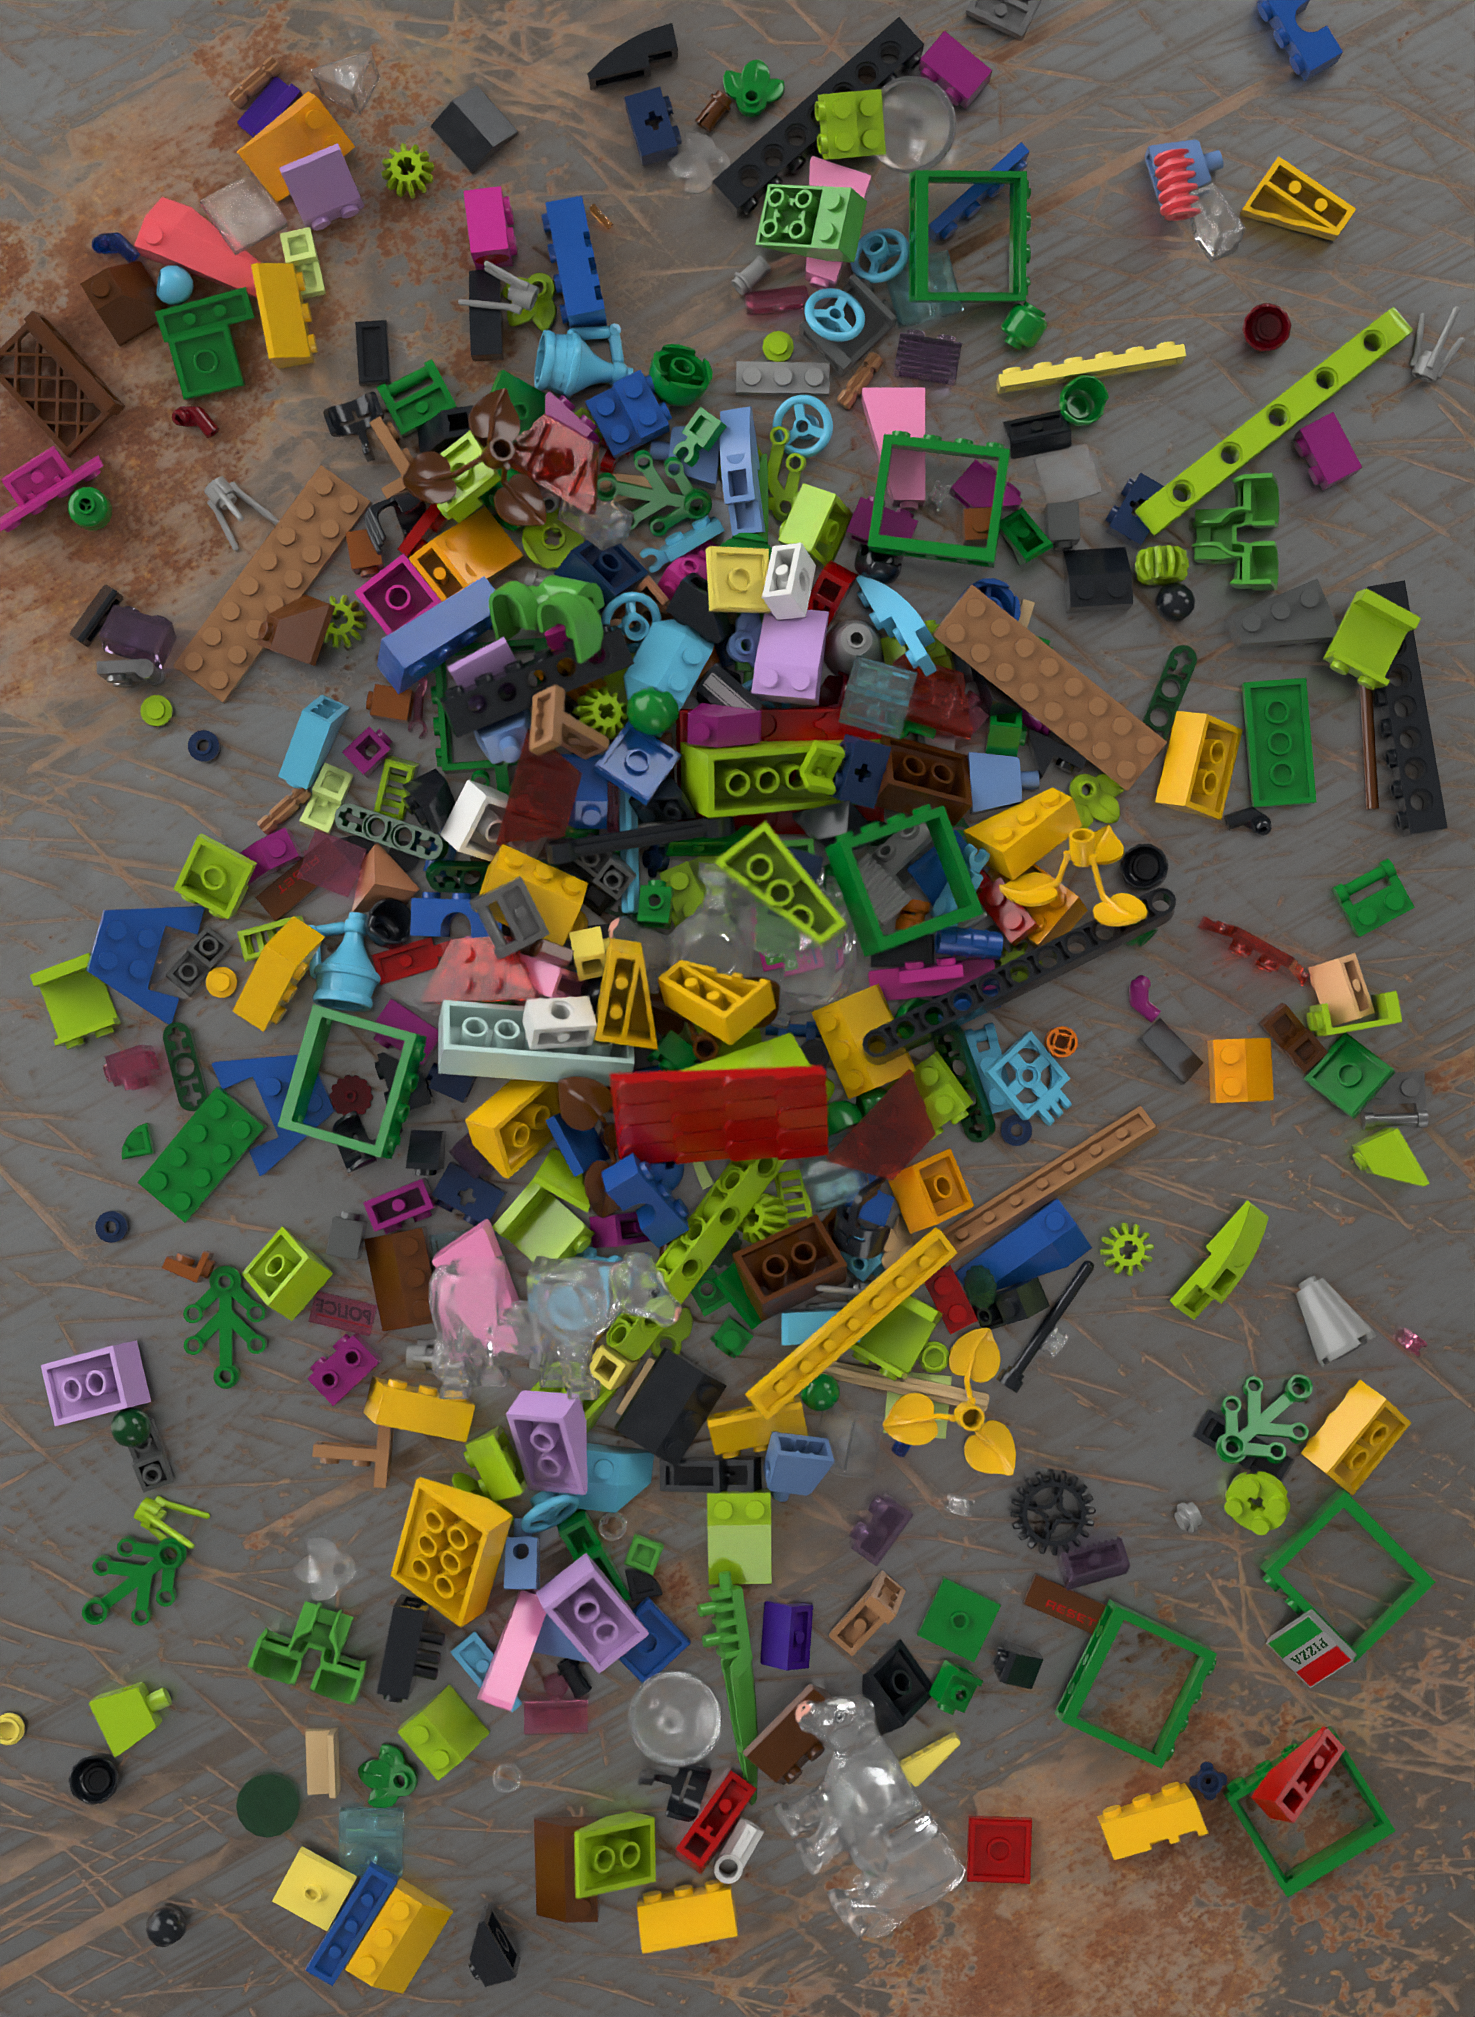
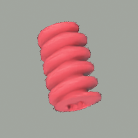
M1172 149L1161 152L1154 157V164L1158 167L1155 171V176L1160 179L1157 182V189L1161 191L1158 201L1163 204L1160 207V214L1165 216L1164 219L1168 221L1185 220L1201 213V209L1191 208V204L1199 201V196L1189 195V192L1196 190L1198 185L1196 183H1188L1189 179L1196 176L1195 171L1186 170V167L1195 163L1193 158H1185V155L1189 153L1188 149Z

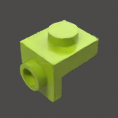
M816 740L813 741L799 769L806 789L815 794L825 793L834 795L836 787L832 779L845 756L843 747Z

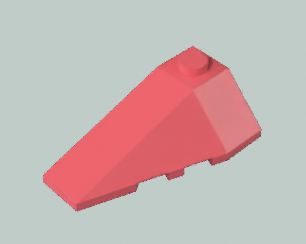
M161 197L145 216L134 246L140 255L164 265H178L189 274L233 290L247 287L249 296L257 298L251 264L261 262L192 207Z

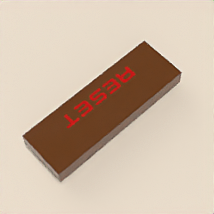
M327 837L255 898L274 921H278L349 861Z
M1036 1573L1023 1600V1604L1093 1634L1107 1605Z

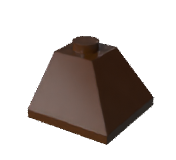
M141 261L108 267L80 283L119 346L157 325L158 321L155 312L169 308L157 296V287Z
M303 595L267 615L266 621L261 624L259 629L258 645L315 666L335 606L314 597Z

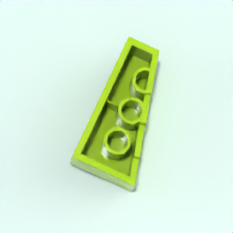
M766 821L714 861L716 868L819 947H825L848 929L843 918Z

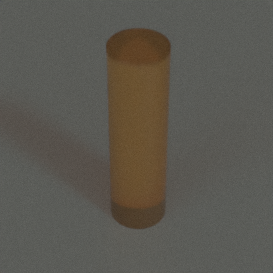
M595 204L589 207V210L607 229L613 226V223Z

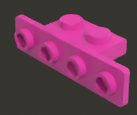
M52 446L1 479L2 483L19 506L0 517V532L2 530L6 532L12 531L22 523L20 519L30 512L32 515L42 512L48 507L47 502L55 496H58L59 499L67 496L75 489L73 485L82 479L87 482L101 473L99 468L103 466L99 455L72 471L56 447Z
M955 957L936 959L937 963L924 964V960L905 962V967L869 971V985L871 987L879 983L886 1001L943 995L994 970L995 964L994 960L990 959L981 960V958L956 961ZM988 985L983 990L995 989L996 986Z

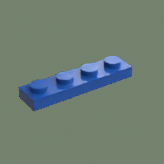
M1020 142L989 171H1023L1028 165L1026 161L1029 150ZM972 185L928 225L929 238L934 243L941 237L944 240L949 238L957 230V223L963 217L971 218L981 208L980 202L987 196L993 198L1005 185Z
M372 1861L370 1862L308 1962L305 1971L331 1986L334 1985L396 1885L398 1876Z

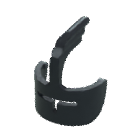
M374 391L369 392L350 402L324 409L323 414L331 436L358 435L363 455L367 462L375 460L366 431L371 428L369 422L379 416L382 420L384 419L376 393ZM353 411L356 412L358 418H361L365 415H368L369 413H372L371 416L363 420H360L349 425L341 426L342 423L354 420L352 414Z
M408 490L394 494L389 499L372 505L365 513L366 531L378 555L382 554L381 547L384 546V541H386V535L379 522V514L382 510L390 506L394 507L397 520L405 537H407L426 511L425 502L414 497Z
M352 1111L338 1119L332 1128L333 1133L353 1139V1136L357 1135L360 1141L375 1145L377 1138L373 1140L368 1138L357 1111ZM401 1126V1129H400L399 1136H400V1134L403 1132L402 1126ZM337 1145L348 1173L377 1162L374 1155L364 1153L365 1157L362 1158L359 1151L353 1153L357 1150Z
M881 1176L859 1190L851 1205L848 1221L844 1219L848 1207L842 1204L837 1209L832 1240L842 1252L858 1258L871 1259L879 1255L884 1249L891 1227L885 1225L879 1229H866L859 1227L857 1221L862 1207L867 1201L878 1194L881 1184L886 1181L885 1177ZM848 1234L854 1236V1237H851V1238H850L849 1243H848V1239H849V1235H848Z
M683 1760L678 1773L674 1777L655 1770L642 1769L639 1773L638 1784L651 1786L654 1781L671 1785L672 1791L665 1816L691 1822L698 1815L712 1770ZM691 1771L692 1774L688 1785L696 1789L687 1788L683 1801L680 1803L679 1798L688 1772Z

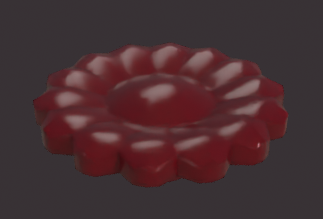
M346 1075L344 1079L339 1078L337 1084L332 1085V1092L329 1097L332 1099L333 1107L336 1108V1113L343 1114L344 1116L352 1111H357L358 1115H363L366 1113V1109L371 1107L370 1101L373 1100V1095L371 1094L372 1087L367 1085V1081L360 1079L358 1075L353 1077Z

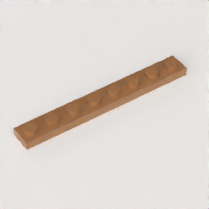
M1140 1105L942 1230V1233L957 1251V1254L945 1266L947 1267L1154 1137L1159 1133L1157 1126Z

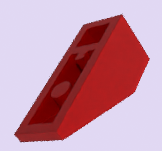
M832 560L822 569L810 593V596H813L814 610L829 612L827 632L858 576Z
M1323 1726L1270 1770L1251 1798L1270 1819L1294 1823L1346 1748L1327 1727Z
M730 1771L676 1847V1857L702 1875L731 1832L757 1788L733 1771Z

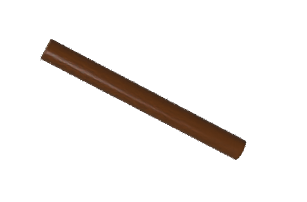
M1359 685L1366 810L1379 809L1373 691Z

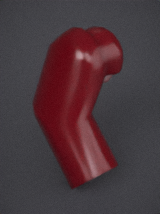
M181 406L172 413V421L177 426L199 427L208 439L219 431L218 426L202 407Z

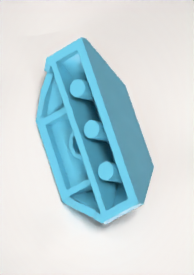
M675 619L653 622L648 634L644 637L633 657L634 664L628 666L623 675L627 700L629 701L633 693L652 686L656 691L670 692L678 704L679 712L710 657L714 643L706 641L700 636V632L689 625L678 623ZM663 733L654 736L660 738Z
M587 1443L588 1491L585 1495L573 1494L579 1499L577 1509L616 1513L651 1483L654 1455L645 1449ZM554 1492L555 1496L562 1495V1494H570V1493Z

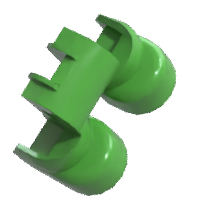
M1273 473L1243 474L1231 480L1235 491V508L1195 509V522L1192 523V527L1197 529L1196 543L1192 544L1194 560L1202 564L1234 563V579L1229 584L1237 589L1251 588L1254 591L1277 590L1279 559L1276 542L1237 541V528L1250 525L1257 529L1278 528L1280 513L1278 482Z
M550 575L538 587L533 585L526 586L518 581H509L491 593L489 597V610L496 641L502 637L508 641L518 634L521 628L536 630L539 627L540 633H545L559 623L564 625L566 637L574 641L578 663L582 664L600 650L604 631L598 610L605 606L603 594L597 584Z
M305 1601L292 1638L275 1633L266 1627L259 1636L247 1666L250 1671L275 1681L296 1686L302 1669V1659L307 1650L311 1648L322 1652L320 1667L316 1670L310 1690L342 1703L356 1705L367 1671V1661H359L342 1655L351 1632L354 1617L343 1614L342 1609L336 1613L321 1608V1602L316 1605Z

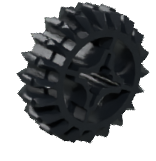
M1050 1468L1047 1471V1479L1043 1478L1040 1471H1036L1037 1482L1033 1483L1029 1477L1024 1479L1025 1483L1029 1486L1027 1490L1017 1486L1016 1491L1023 1496L1022 1499L1011 1498V1503L1019 1506V1509L1010 1510V1516L1020 1518L1012 1523L1013 1529L1024 1528L1018 1534V1538L1022 1541L1030 1536L1027 1543L1028 1548L1033 1549L1039 1542L1040 1554L1046 1552L1048 1545H1050L1052 1555L1058 1554L1059 1545H1062L1065 1553H1069L1070 1547L1067 1543L1072 1541L1076 1547L1081 1546L1077 1538L1078 1534L1080 1533L1085 1538H1088L1090 1535L1083 1526H1094L1095 1522L1087 1518L1086 1515L1095 1514L1096 1509L1091 1506H1085L1094 1500L1091 1494L1081 1496L1088 1487L1083 1483L1075 1488L1078 1482V1477L1072 1475L1066 1482L1067 1472L1065 1470H1061L1058 1478H1055L1054 1470ZM1054 1487L1049 1498L1045 1501H1031L1039 1491ZM1064 1489L1074 1495L1078 1507L1077 1514L1063 1508L1064 1497L1062 1495ZM1057 1503L1056 1508L1062 1514L1053 1515L1049 1521L1048 1514L1042 1509H1052L1053 1505ZM1027 1510L1042 1516L1043 1530L1041 1534L1030 1527ZM1060 1523H1074L1067 1532L1051 1537V1534L1054 1533Z

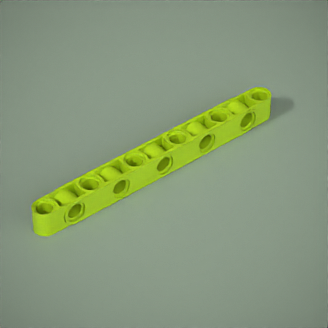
M1392 307L1156 492L1134 512L1150 532L1156 536L1391 351L1414 330L1397 309ZM1364 341L1370 342L1374 346L1375 351L1367 350L1364 346ZM1316 378L1326 381L1328 389L1321 388L1317 384ZM1269 415L1276 416L1280 420L1281 426L1273 425L1269 420ZM1221 453L1230 454L1233 458V464L1224 462ZM1173 490L1183 492L1186 501L1181 502L1175 499Z
M827 1077L828 1102L834 1093L835 1084ZM777 1157L730 1161L687 1220L689 1230L673 1239L610 1327L606 1336V1342L610 1347L632 1361L642 1357L675 1314L678 1302L680 1305L684 1302L786 1160L779 1161ZM656 1272H659L663 1277L667 1291L663 1285L658 1286L654 1284L652 1275L654 1276ZM658 1288L659 1295L656 1298H650L647 1289Z

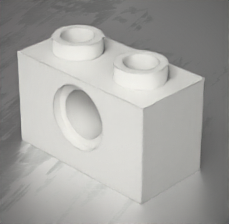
M802 543L772 547L762 598L777 620L806 617L816 565Z
M589 996L537 998L526 1001L522 1022L530 1050L592 1046L597 1023Z

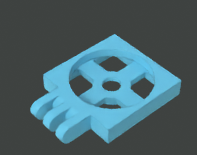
M1028 1031L983 1072L1022 1120H1028L1036 1112L1047 1126H1051L1055 1120L1048 1111L1057 1118L1063 1114L1057 1102L1066 1110L1072 1106L1070 1100L1060 1089L1071 1078L1032 1031ZM1021 1049H1030L1040 1055L1032 1063H1026L1017 1052ZM1007 1062L1016 1071V1078L1008 1086L1001 1078L1002 1067ZM1047 1066L1050 1071L1048 1089L1041 1081V1072ZM1026 1069L1030 1070L1033 1074V1078L1029 1082L1025 1081L1022 1077ZM1024 1088H1030L1038 1100L1032 1103H1022L1016 1096Z

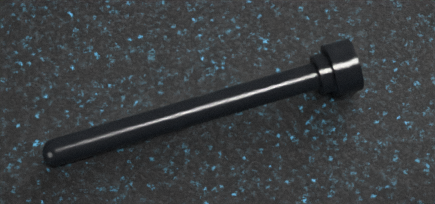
M1087 1260L1082 1263L1013 1366L1009 1365L1006 1370L1002 1369L996 1380L1015 1393L1024 1384L1022 1382L1024 1378L1023 1372L1094 1270V1264L1091 1261Z

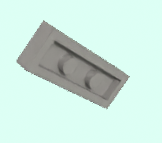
M736 361V395H810L829 397L830 363Z

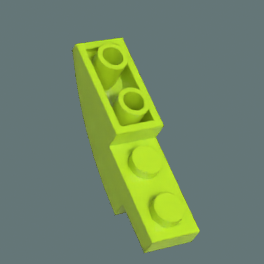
M1247 1200L1209 1242L1206 1248L1210 1251L1211 1255L1170 1299V1302L1193 1320L1200 1315L1213 1299L1222 1304L1252 1262L1261 1243L1269 1217Z

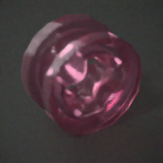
M1404 1327L1402 1330L1404 1332L1403 1336L1397 1337L1395 1340L1409 1352L1419 1357L1421 1355L1420 1349L1422 1347L1426 1348L1428 1344Z

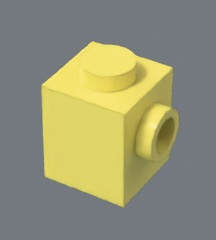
M600 926L570 932L572 950H574L573 958L579 981L603 976L610 938L603 939Z
M608 1344L601 1345L593 1354V1361L586 1370V1373L607 1389L613 1390L626 1385L641 1359L629 1360Z

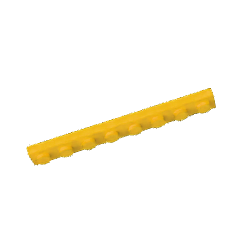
M936 1227L932 1229L745 1393V1396L764 1419H770L957 1254V1251L942 1231Z

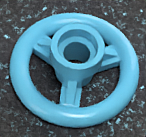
M890 228L877 229L867 233L859 240L855 262H850L853 273L859 279H866L870 283H882L894 278L904 269L909 260V242L901 232ZM886 238L894 239L899 244H888ZM862 251H864L866 257L871 262L868 272L864 271L860 266L859 260ZM900 255L899 260L892 268L879 273L882 264L886 263L889 258Z
M834 288L818 290L808 298L805 304L804 312L808 325L816 334L827 340L835 342L849 341L857 337L864 328L865 313L861 304L856 298L843 290ZM824 298L837 299L835 305L830 306L828 309H814L816 303ZM846 303L853 309L856 316L853 328L844 318L843 309Z
M810 395L793 396L784 401L777 409L773 418L772 429L777 426L782 427V420L786 412L794 407L796 420L793 423V429L789 431L790 440L785 445L784 452L788 455L798 453L805 458H809L820 453L829 443L833 432L832 416L826 405L816 397ZM804 404L818 410L823 419L824 429L820 428L817 418L806 414ZM803 421H806L808 429L803 433L800 425ZM779 430L775 435L778 442L783 441L785 438L782 430ZM815 437L820 438L815 445L806 449H799L790 445L797 438L803 440H811Z
M627 592L618 595L608 603L601 617L602 625L610 623L614 611L625 603V615L622 618L621 624L617 627L629 639L634 641L640 640L636 643L627 644L630 653H636L650 628L648 621L636 612L635 601L644 604L649 609L652 623L661 621V613L655 601L639 592ZM636 621V625L633 628H629L630 623Z
M548 1491L537 1493L530 1499L533 1508L521 1521L522 1530L526 1533H538L557 1526L577 1510L579 1506L578 1497L573 1494L555 1496L554 1492ZM543 1520L542 1522L531 1524L533 1522Z

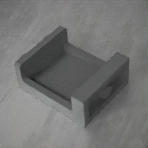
M855 274L849 277L848 283L841 290L856 298L864 310L865 325L857 337L844 342L827 340L816 334L808 325L806 319L799 327V334L842 377L896 326L897 322L895 308L887 300L883 299L881 301L873 293L875 289L868 280L859 279ZM832 298L821 309H828L830 306H834L837 299ZM846 303L843 309L844 318L853 328L856 316L853 309Z

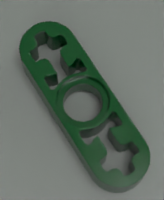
M437 860L428 866L426 879L431 888L437 892L480 893L490 862ZM444 870L447 876L442 878V882H438L434 876H439L440 872ZM471 870L479 871L480 878L477 882L473 884L464 882V876L467 872ZM453 877H457V883L455 882Z
M174 1022L164 1029L163 1042L177 1098L183 1109L197 1111L209 1094L194 1034L187 1024ZM175 1028H178L180 1032L186 1033V1037L181 1039L183 1049L190 1047L191 1053H180L174 1057L173 1051L180 1050L178 1042L171 1041L170 1037L175 1034ZM183 1058H189L194 1063V1071L188 1076L181 1075L177 1069L178 1062ZM198 1078V1083H192L194 1092L201 1094V1098L197 1100L196 1106L192 1102L186 1101V1096L190 1095L189 1085L182 1087L181 1081H191Z

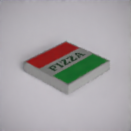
M1312 1609L1271 1635L1266 1642L1310 1689L1354 1661L1357 1655Z

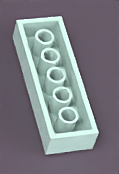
M443 1000L438 1022V1073L558 1082L563 1078L577 1076L594 1079L605 1086H611L610 1073H632L635 1064L634 1046L595 1041V1038L593 1039L592 1046L530 1050L522 1022L525 1006Z

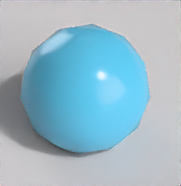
M167 265L160 269L157 282V296L161 301L169 305H180L188 300L193 291L191 275L178 265Z

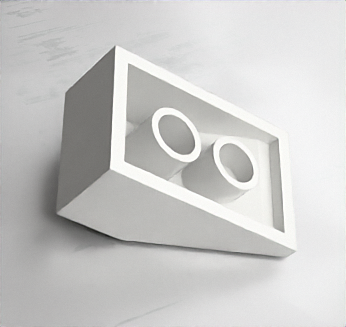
M467 780L440 836L458 852L490 862L502 844L537 859L557 819L492 787Z

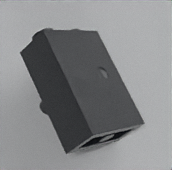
M401 1594L393 1606L376 1694L384 1695L383 1699L386 1701L400 1703L402 1699L408 1700L415 1688L417 1677L436 1680L438 1677L439 1669L437 1667L419 1663L425 1662L435 1665L440 1663L441 1653L422 1649L423 1643L442 1646L444 1645L446 1635L445 1633L426 1630L431 1606L421 1598Z

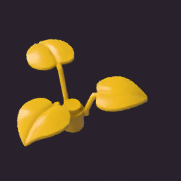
M1109 824L1095 832L1087 828H1078L1069 833V850L1063 852L1064 858L1054 881L1046 874L1032 872L1020 875L1015 880H1011L1006 884L999 885L1000 892L1017 904L1031 907L1048 904L1057 898L1058 894L1055 888L1060 886L1068 862L1071 860L1077 867H1087L1089 865L1092 867L1100 899L1103 901L1096 904L1093 908L1094 918L1099 923L1107 926H1125L1139 922L1147 917L1145 905L1135 896L1117 893L1109 898L1105 894L1097 864H1112L1124 856V846L1116 837Z
M983 1327L965 1333L953 1344L949 1352V1369L955 1375L965 1376L964 1386L968 1397L967 1402L957 1405L952 1415L934 1414V1404L930 1398L915 1392L905 1394L894 1403L883 1422V1429L886 1433L904 1444L923 1445L932 1441L937 1436L938 1427L935 1422L936 1419L956 1422L964 1429L976 1433L969 1436L964 1445L965 1459L972 1468L988 1474L1013 1475L1016 1463V1450L1012 1434L999 1421L989 1420L984 1423L985 1415L975 1405L976 1399L973 1397L970 1385V1378L978 1383L986 1382L993 1378L999 1370L1001 1357L992 1330Z

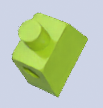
M144 1682L99 1694L89 1702V1706L114 1757L119 1756L156 1729L162 1723V1718L158 1711L172 1704L171 1697L165 1687L150 1694Z

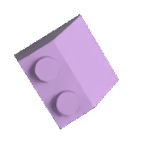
M502 637L447 668L456 684H462L463 688L475 684L474 679L482 674L492 672L494 676L504 672V666L516 661L505 638ZM509 682L503 683L498 689V695L503 692L506 695L512 694L514 692L513 684ZM482 695L471 697L468 704L470 709L477 707L480 710L485 702Z

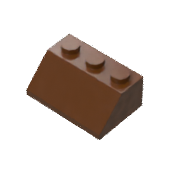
M886 733L881 736L880 743L891 747L875 806L914 816L912 810L930 804L931 809H935L944 805L951 826H955L973 805L968 756L905 738L899 739L894 735Z
M817 1214L732 1254L747 1297L761 1321H765L823 1293L816 1290L817 1285L838 1286L846 1282L847 1263Z
M426 1226L364 1239L382 1331L410 1328L445 1319L435 1268L431 1262L433 1258Z
M809 1684L742 1753L775 1783L781 1785L791 1784L799 1778L803 1772L801 1768L809 1760L811 1762L816 1760L824 1752L825 1748L823 1745L831 1737L835 1739L846 1730V1722L851 1717L840 1705L835 1708L829 1707L827 1703L834 1698L827 1690ZM809 1700L806 1704L811 1706L810 1711L797 1722L795 1712L798 1704ZM837 1711H842L846 1716V1721L837 1723L834 1720V1714Z
M597 1816L534 1818L536 1915L565 1923L598 1922L600 1914L599 1894L576 1898L575 1831L597 1821Z

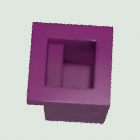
M369 726L342 753L368 778L394 752L389 747L393 741L380 728L375 732ZM369 746H376L377 753L375 756H367L366 750Z

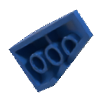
M1055 1198L1036 1210L954 1273L972 1298H976L1068 1267L1092 1249V1247L1061 1202Z

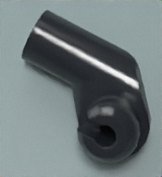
M1252 807L1224 815L1228 830L1244 825L1258 835L1265 836L1272 829L1270 818Z

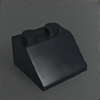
M1126 547L1063 551L1066 614L1130 609L1133 605L1132 573Z

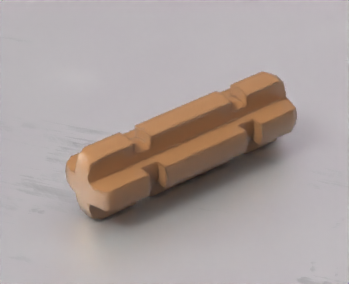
M272 56L267 58L262 63L263 67L261 69L257 67L240 82L241 86L239 88L236 86L228 93L230 101L237 108L244 106L248 102L247 98L249 96L253 98L269 84L271 77L274 78L282 72V67Z
M873 352L867 355L863 362L864 365H860L847 383V389H843L837 397V402L848 410L857 401L856 397H860L863 387H867L873 379V373H877L883 364L882 358Z
M294 788L291 791L292 795L285 796L269 811L271 814L268 816L264 815L258 821L259 828L267 835L272 834L278 828L277 825L279 823L283 824L300 808L299 805L301 803L305 804L310 799L311 792L304 788Z

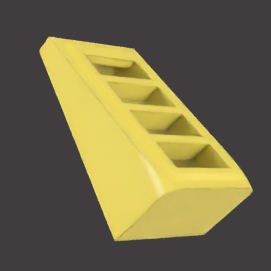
M954 1731L906 1757L898 1763V1769L915 1787H918L961 1745L959 1735Z

